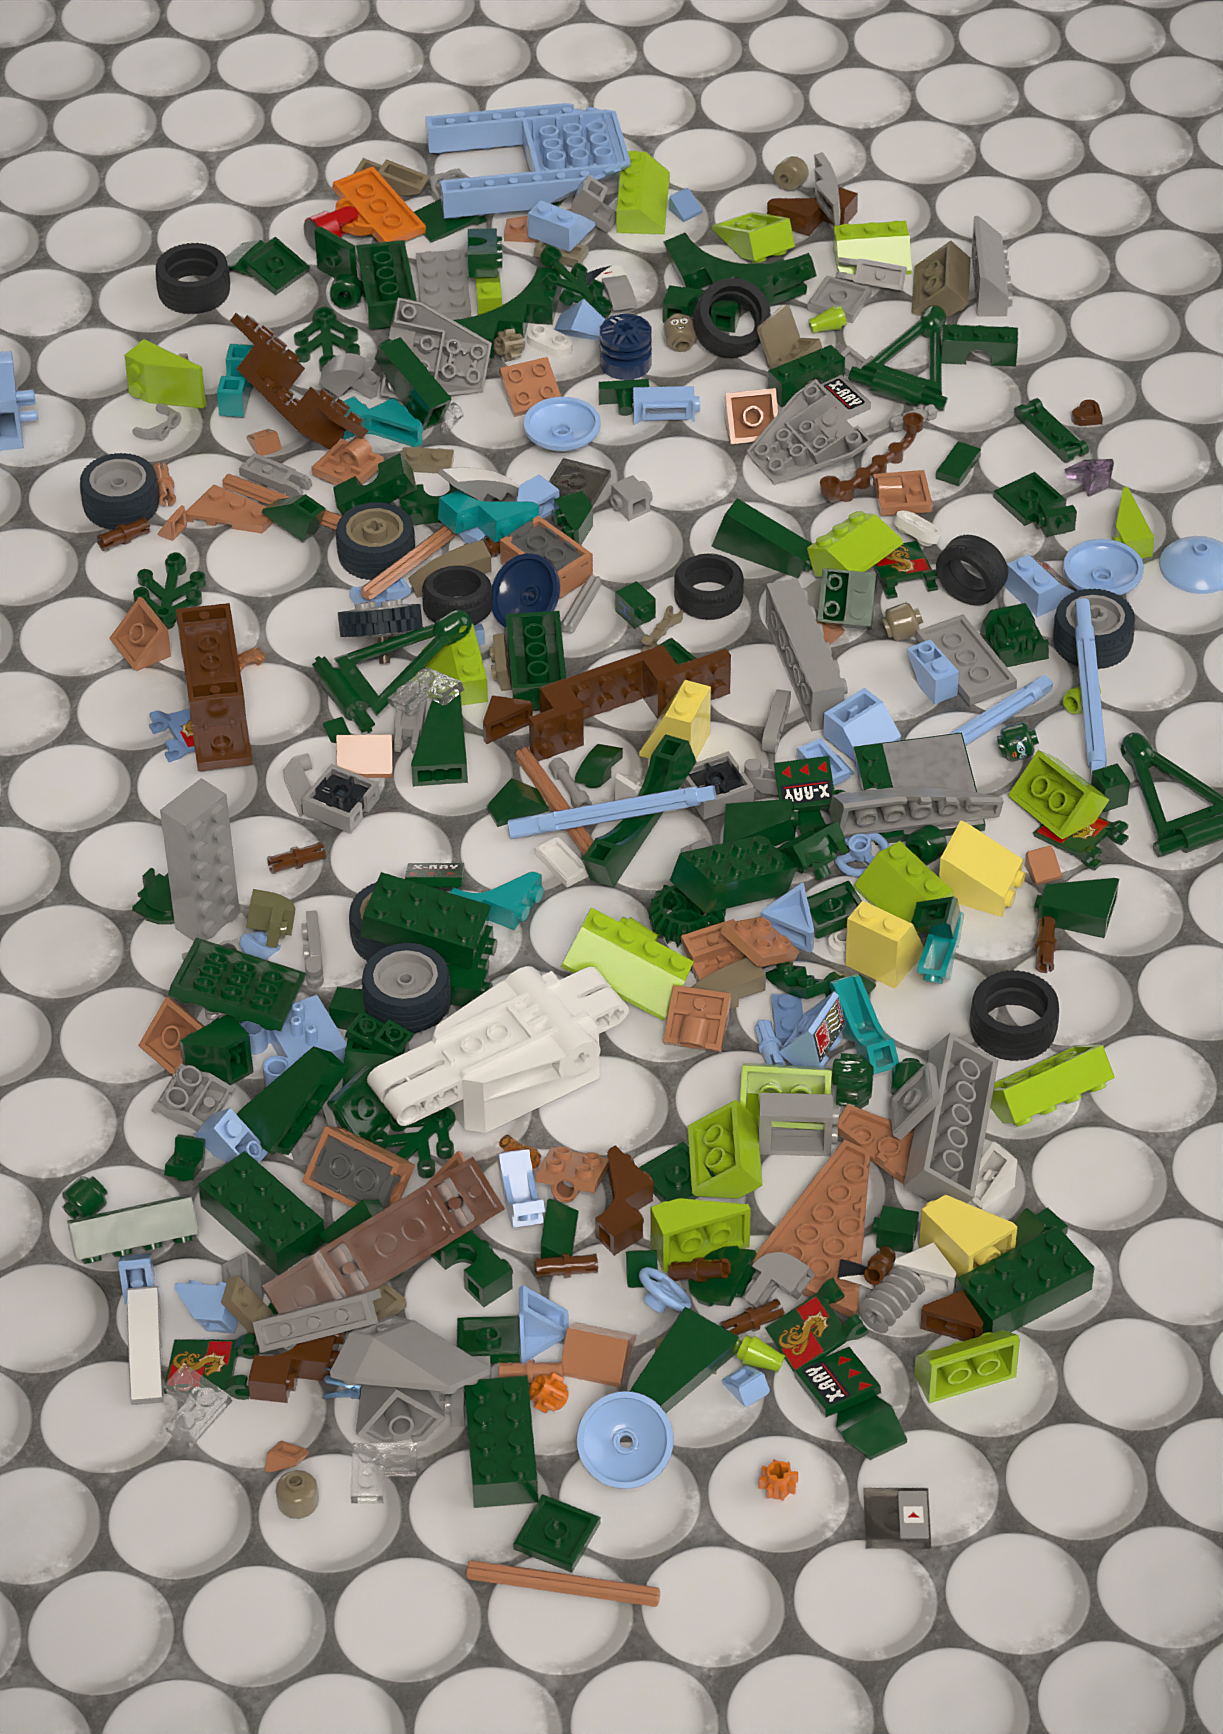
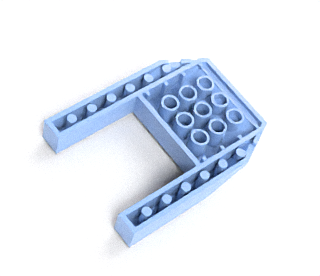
M560 103L425 116L426 141L429 153L464 152L470 149H491L492 147L501 146L513 147L523 144L530 172L440 180L441 206L444 218L530 211L540 200L553 204L575 195L579 185L587 175L602 182L631 166L616 111L599 110L594 107H587L586 110L574 109V104Z

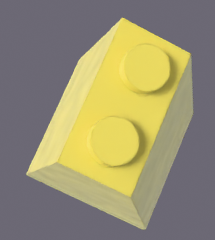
M684 680L657 719L639 752V756L651 759L652 753L664 735L667 734L689 741L695 759H697L710 735L711 687Z
M960 821L940 858L939 878L953 890V896L958 899L960 905L1002 917L1006 908L1012 907L1016 897L1015 890L1023 886L1026 872L1022 871V858L968 823Z
M862 901L847 919L845 965L895 989L920 959L924 946L912 923Z
M945 1194L936 1201L928 1202L921 1210L919 1248L934 1242L956 1272L957 1279L1014 1249L1017 1226L1013 1222Z

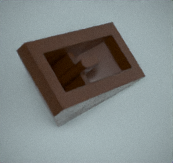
M492 695L483 720L484 742L489 744L529 726V717L533 716V704L528 700Z
M962 1290L923 1305L920 1329L957 1340L967 1341L982 1335L983 1321Z

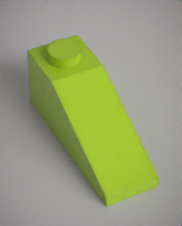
M499 271L498 277L475 278L478 315L502 306Z
M1123 487L1115 537H1112V540L1131 547L1138 553L1141 559L1152 557L1155 537L1128 487Z

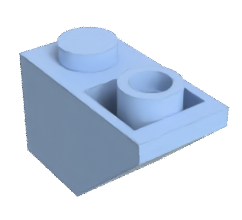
M931 639L907 648V653L920 689L934 705L958 695L959 671Z
M231 1108L211 1114L194 1134L198 1138L205 1139V1147L214 1157L227 1163L244 1151L260 1163L268 1153L261 1147L259 1139Z
M191 1280L188 1283L175 1284L174 1289L190 1314L207 1332L235 1333L238 1320L221 1303L226 1283L217 1282L216 1285H205L202 1282Z

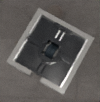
M729 751L696 762L681 785V788L715 786L717 800L701 802L699 806H695L704 820L725 813L726 803L754 801V786L744 772L739 773V765Z
M331 764L302 798L303 814L352 833L362 821L363 812L368 813L380 799L379 783Z

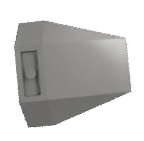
M398 298L388 339L395 340L401 337L449 396L482 393L492 343L424 303ZM382 371L380 396L400 400Z
M814 380L793 395L746 452L771 482L776 485L852 458L873 443L858 425L854 428L834 407L830 394L817 380Z
M393 1315L378 1320L376 1324L350 1332L330 1371V1378L343 1380L346 1385L366 1384L438 1391L441 1394L455 1393L458 1388L476 1384L478 1379L490 1375V1368L417 1321Z

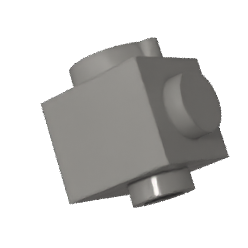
M632 475L611 484L610 503L614 510H618L628 521L650 512V502L653 496L649 485L645 481L639 482Z

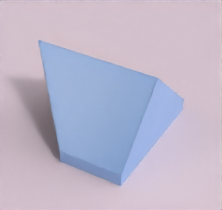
M583 299L560 314L554 330L567 336L600 341V326L605 319Z
M802 882L764 908L761 912V917L769 920L773 928L781 935L789 938L793 946L811 953L814 946V927L804 883Z
M524 1285L519 1287L521 1363H526L527 1360L534 1358L566 1337L567 1327H569L568 1310Z

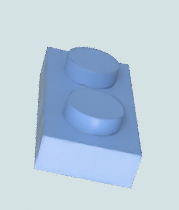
M774 994L771 997L774 1031L776 1038L781 1041L783 1046L803 1017L801 998L790 994Z

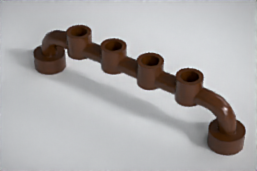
M915 412L905 414L903 417V429L907 433L900 442L889 444L886 453L875 455L872 458V463L866 468H858L855 471V476L850 480L840 482L839 478L835 476L823 477L820 480V493L829 502L852 501L854 489L869 488L870 479L873 474L887 473V464L889 462L899 464L903 461V452L913 443L917 433L923 429V416Z

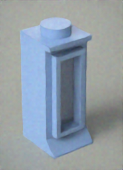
M694 386L633 388L634 425L640 421L692 420V422H695V412H700L699 396H694Z

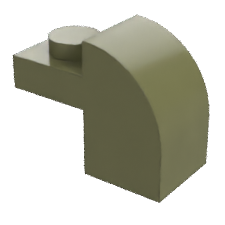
M253 889L246 928L268 931L266 946L277 948L279 937L285 938L286 934L292 935L295 906L288 898L280 894Z

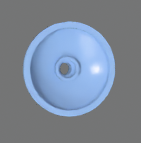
M553 397L542 400L533 405L524 417V431L527 437L536 445L552 451H571L581 448L590 443L600 430V416L597 410L589 403L572 397Z
M1188 536L1172 542L1163 550L1160 557L1162 575L1170 584L1186 592L1208 594L1223 590V542L1206 536Z
M1094 539L1074 546L1064 559L1063 570L1066 579L1078 590L1096 588L1122 595L1130 592L1140 583L1143 577L1144 566L1141 557L1131 547L1114 540Z
M616 1392L600 1398L586 1411L578 1428L577 1447L583 1465L595 1479L613 1488L632 1489L651 1482L665 1469L673 1450V1431L666 1413L655 1401L635 1392ZM623 1437H630L632 1439V1445L629 1448H623L620 1445Z

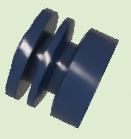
M619 314L611 316L600 326V367L605 374L619 380H633L648 373L652 367V327L649 322L641 316L634 314Z

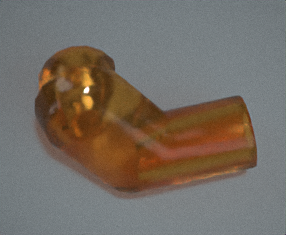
M253 647L238 654L240 672L251 660L255 665H260L266 659V654L261 651V648Z
M504 1135L500 1139L499 1146L506 1152L529 1149L532 1169L540 1165L541 1154L536 1148L521 1144L510 1135Z

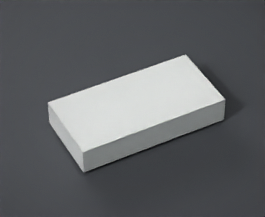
M559 836L535 847V855L567 888L589 877L582 860Z

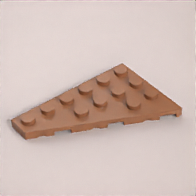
M844 1139L757 1251V1255L752 1263L753 1265L760 1257L773 1252H783L794 1256L809 1266L815 1273L814 1278L802 1294L811 1298L827 1280L833 1278L845 1297L829 1305L832 1309L848 1317L858 1313L860 1285L839 1279V1264L841 1259L862 1264L870 1151Z

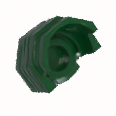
M841 1053L840 1059H834L832 1083L837 1085V1106H847L849 1104L862 1109L869 1105V1099L872 1097L874 1067L863 1056Z

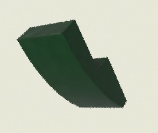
M603 744L594 746L580 765L575 776V783L585 784L588 788L601 787L611 778V767L623 758V748Z
M793 962L778 963L776 969L765 972L766 978L772 984L798 998L808 1000L829 991L827 980L815 979L814 975H807L805 966L793 965Z
M363 1011L360 1012L345 1034L346 1038L363 1047L395 1057L401 1054L414 1036L412 1032L390 1019L384 1024Z

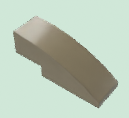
M363 158L354 173L373 166L398 195L421 194L430 179L428 175L387 159L383 165Z
M483 539L453 549L435 558L409 577V583L416 598L422 597L424 580L440 568L461 565L475 568L483 573L492 572L491 555Z
M744 958L717 970L691 986V988L731 993L730 1009L739 1007V999L765 991L766 975L761 967H757L749 958Z

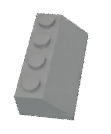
M974 216L971 252L977 316H1007L1008 306H1012L1013 302L1012 291H1010L1011 276H1006L1009 275L1007 245H1003L1002 235L980 216Z

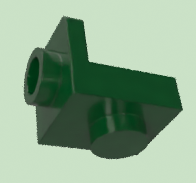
M1044 501L1038 502L1034 520L1036 526L1041 528L1046 537L1075 531L1077 510L1074 505L1048 510Z
M178 1134L175 1138L174 1153L165 1164L164 1176L174 1177L178 1181H193L204 1167L205 1139Z

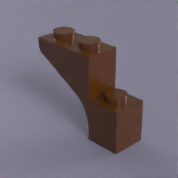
M838 187L840 201L839 225L848 224L857 213L858 193ZM772 198L767 202V214L790 218L791 228L794 232L810 236L822 221L833 224L817 204L816 198Z
M616 1145L607 1152L609 1162L608 1176L613 1202L605 1212L595 1218V1237L614 1256L643 1238L644 1218L639 1210L653 1202L654 1187L651 1176L645 1171L642 1172L635 1165L632 1157L627 1153L624 1154Z
M346 1331L298 1343L289 1351L279 1355H254L248 1378L250 1399L288 1403L290 1391L296 1390L298 1378L324 1381V1377L330 1375V1371L325 1369V1367L332 1369L340 1353L338 1351L339 1344L344 1345Z

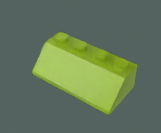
M628 151L631 166L620 171L616 209L617 233L665 235L670 171L647 152Z
M591 907L579 926L560 967L573 974L588 967H595L623 1000L664 1021L668 1015L673 985H684L694 961Z
M1074 1045L995 1081L990 1109L1002 1123L1014 1124L1015 1127L1031 1122V1116L1038 1113L1045 1115L1057 1110V1104L1062 1102L1068 1104L1081 1099V1093L1088 1090L1095 1092L1107 1086L1105 1082L1114 1079L1115 1076L1104 1046Z

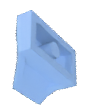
M822 738L798 747L797 756L799 759L829 756L834 786L849 779L850 775L855 774L844 760L829 748Z

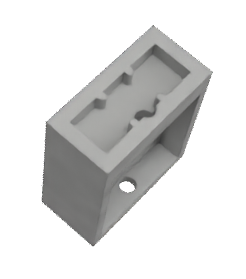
M760 1093V1155L831 1156V1145L837 1144L838 1126L832 1125H838L839 1107H833V1095ZM772 1121L824 1122V1130L772 1129Z

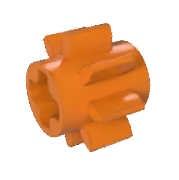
M552 1372L549 1376L543 1374L533 1380L529 1394L531 1396L530 1400L535 1402L534 1407L546 1414L549 1409L555 1412L566 1404L569 1392L567 1390L568 1386L563 1383L564 1378Z
M774 1459L768 1467H761L759 1489H766L768 1499L773 1498L784 1501V1498L789 1493L796 1494V1483H798L799 1473L798 1471L791 1472L789 1461L785 1463Z

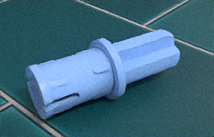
M759 1020L758 1024L755 1025V1030L760 1042L758 1046L759 1052L764 1055L766 1064L786 1065L783 1057L778 1053L782 1045L781 1041L776 1038L771 1021Z

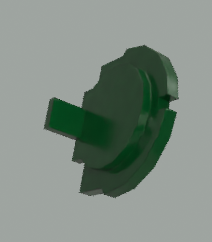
M150 868L142 875L144 888L137 893L141 899L132 906V910L145 917L146 921L158 925L175 924L169 875L167 873L164 876L158 873L155 876V870Z
M725 1246L703 1257L705 1260L728 1259L731 1265V1273L728 1274V1278H710L704 1282L689 1280L688 1283L692 1296L700 1304L709 1307L713 1305L730 1307L735 1297H743L748 1284L753 1279L752 1277L756 1270L751 1265L757 1255L756 1251L741 1249L738 1246Z

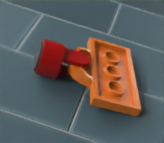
M373 166L334 181L332 189L341 198L336 203L335 211H323L305 219L303 226L306 240L314 250H316L314 230L319 226L339 237L348 233L357 236L372 234L379 243L398 240L407 241L424 234L426 230L425 224Z

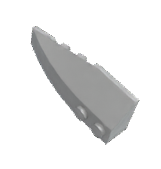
M870 788L861 792H841L833 795L829 812L832 822H839L844 837H852L856 834L883 833L920 828L924 825L936 826L958 823L960 821L996 818L1000 816L1004 801L1002 797L947 788Z

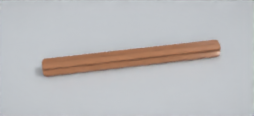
M226 474L222 480L225 489L268 505L277 499L291 497L232 474ZM325 510L320 524L336 530L341 515Z
M444 525L361 588V597L366 598L368 601L372 600L458 534L453 533Z
M529 748L518 749L516 751L517 761L552 811L571 809ZM584 826L566 829L583 855H585L594 841Z
M470 1560L466 1569L467 1578L476 1581L653 1607L658 1606L660 1600V1588L475 1560Z

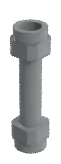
M562 758L553 759L548 767L554 779H560L570 794L573 808L592 805L588 794L583 790L580 791L570 776L568 764Z

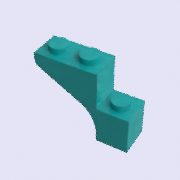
M355 396L344 400L351 407L348 411H353L363 419L361 424L368 430L367 434L376 435L411 447L423 444L422 423L419 419H415L408 412L407 408L398 403L394 398L370 409ZM347 430L341 438L346 440L357 435Z
M459 490L439 497L438 519L455 534L478 527L496 543L506 536L509 537L510 533L529 521L532 522V519L539 516L540 506L532 501H480Z
M528 872L487 892L471 893L453 888L450 893L491 905L489 921L515 930L521 921L524 922L527 919L532 906L540 902L544 888L542 887V875L537 872Z
M963 912L960 913L954 939L928 934L917 968V973L923 975V980L926 982L943 984V979L951 980L956 947L959 948L962 932Z
M854 974L829 982L832 993L836 992L839 995L846 1025L842 1030L843 1038L855 1042L857 1054L863 1056L874 1067L873 1075L891 1070L895 1064L899 1063L894 1038L888 1036L881 1027L861 977L858 974Z

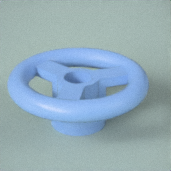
M878 833L856 834L852 837H845L846 845L849 846L850 852L837 856L835 863L843 873L853 877H860L866 868L856 869L848 866L846 863L857 860L870 864L874 858L871 853V841L877 842L881 847V851L888 848L889 844Z
M646 1267L640 1271V1280L648 1290L643 1299L649 1307L659 1313H663L667 1307L682 1312L684 1307L690 1309L691 1301L689 1296L673 1279L654 1268ZM650 1277L658 1280L659 1282L651 1280Z

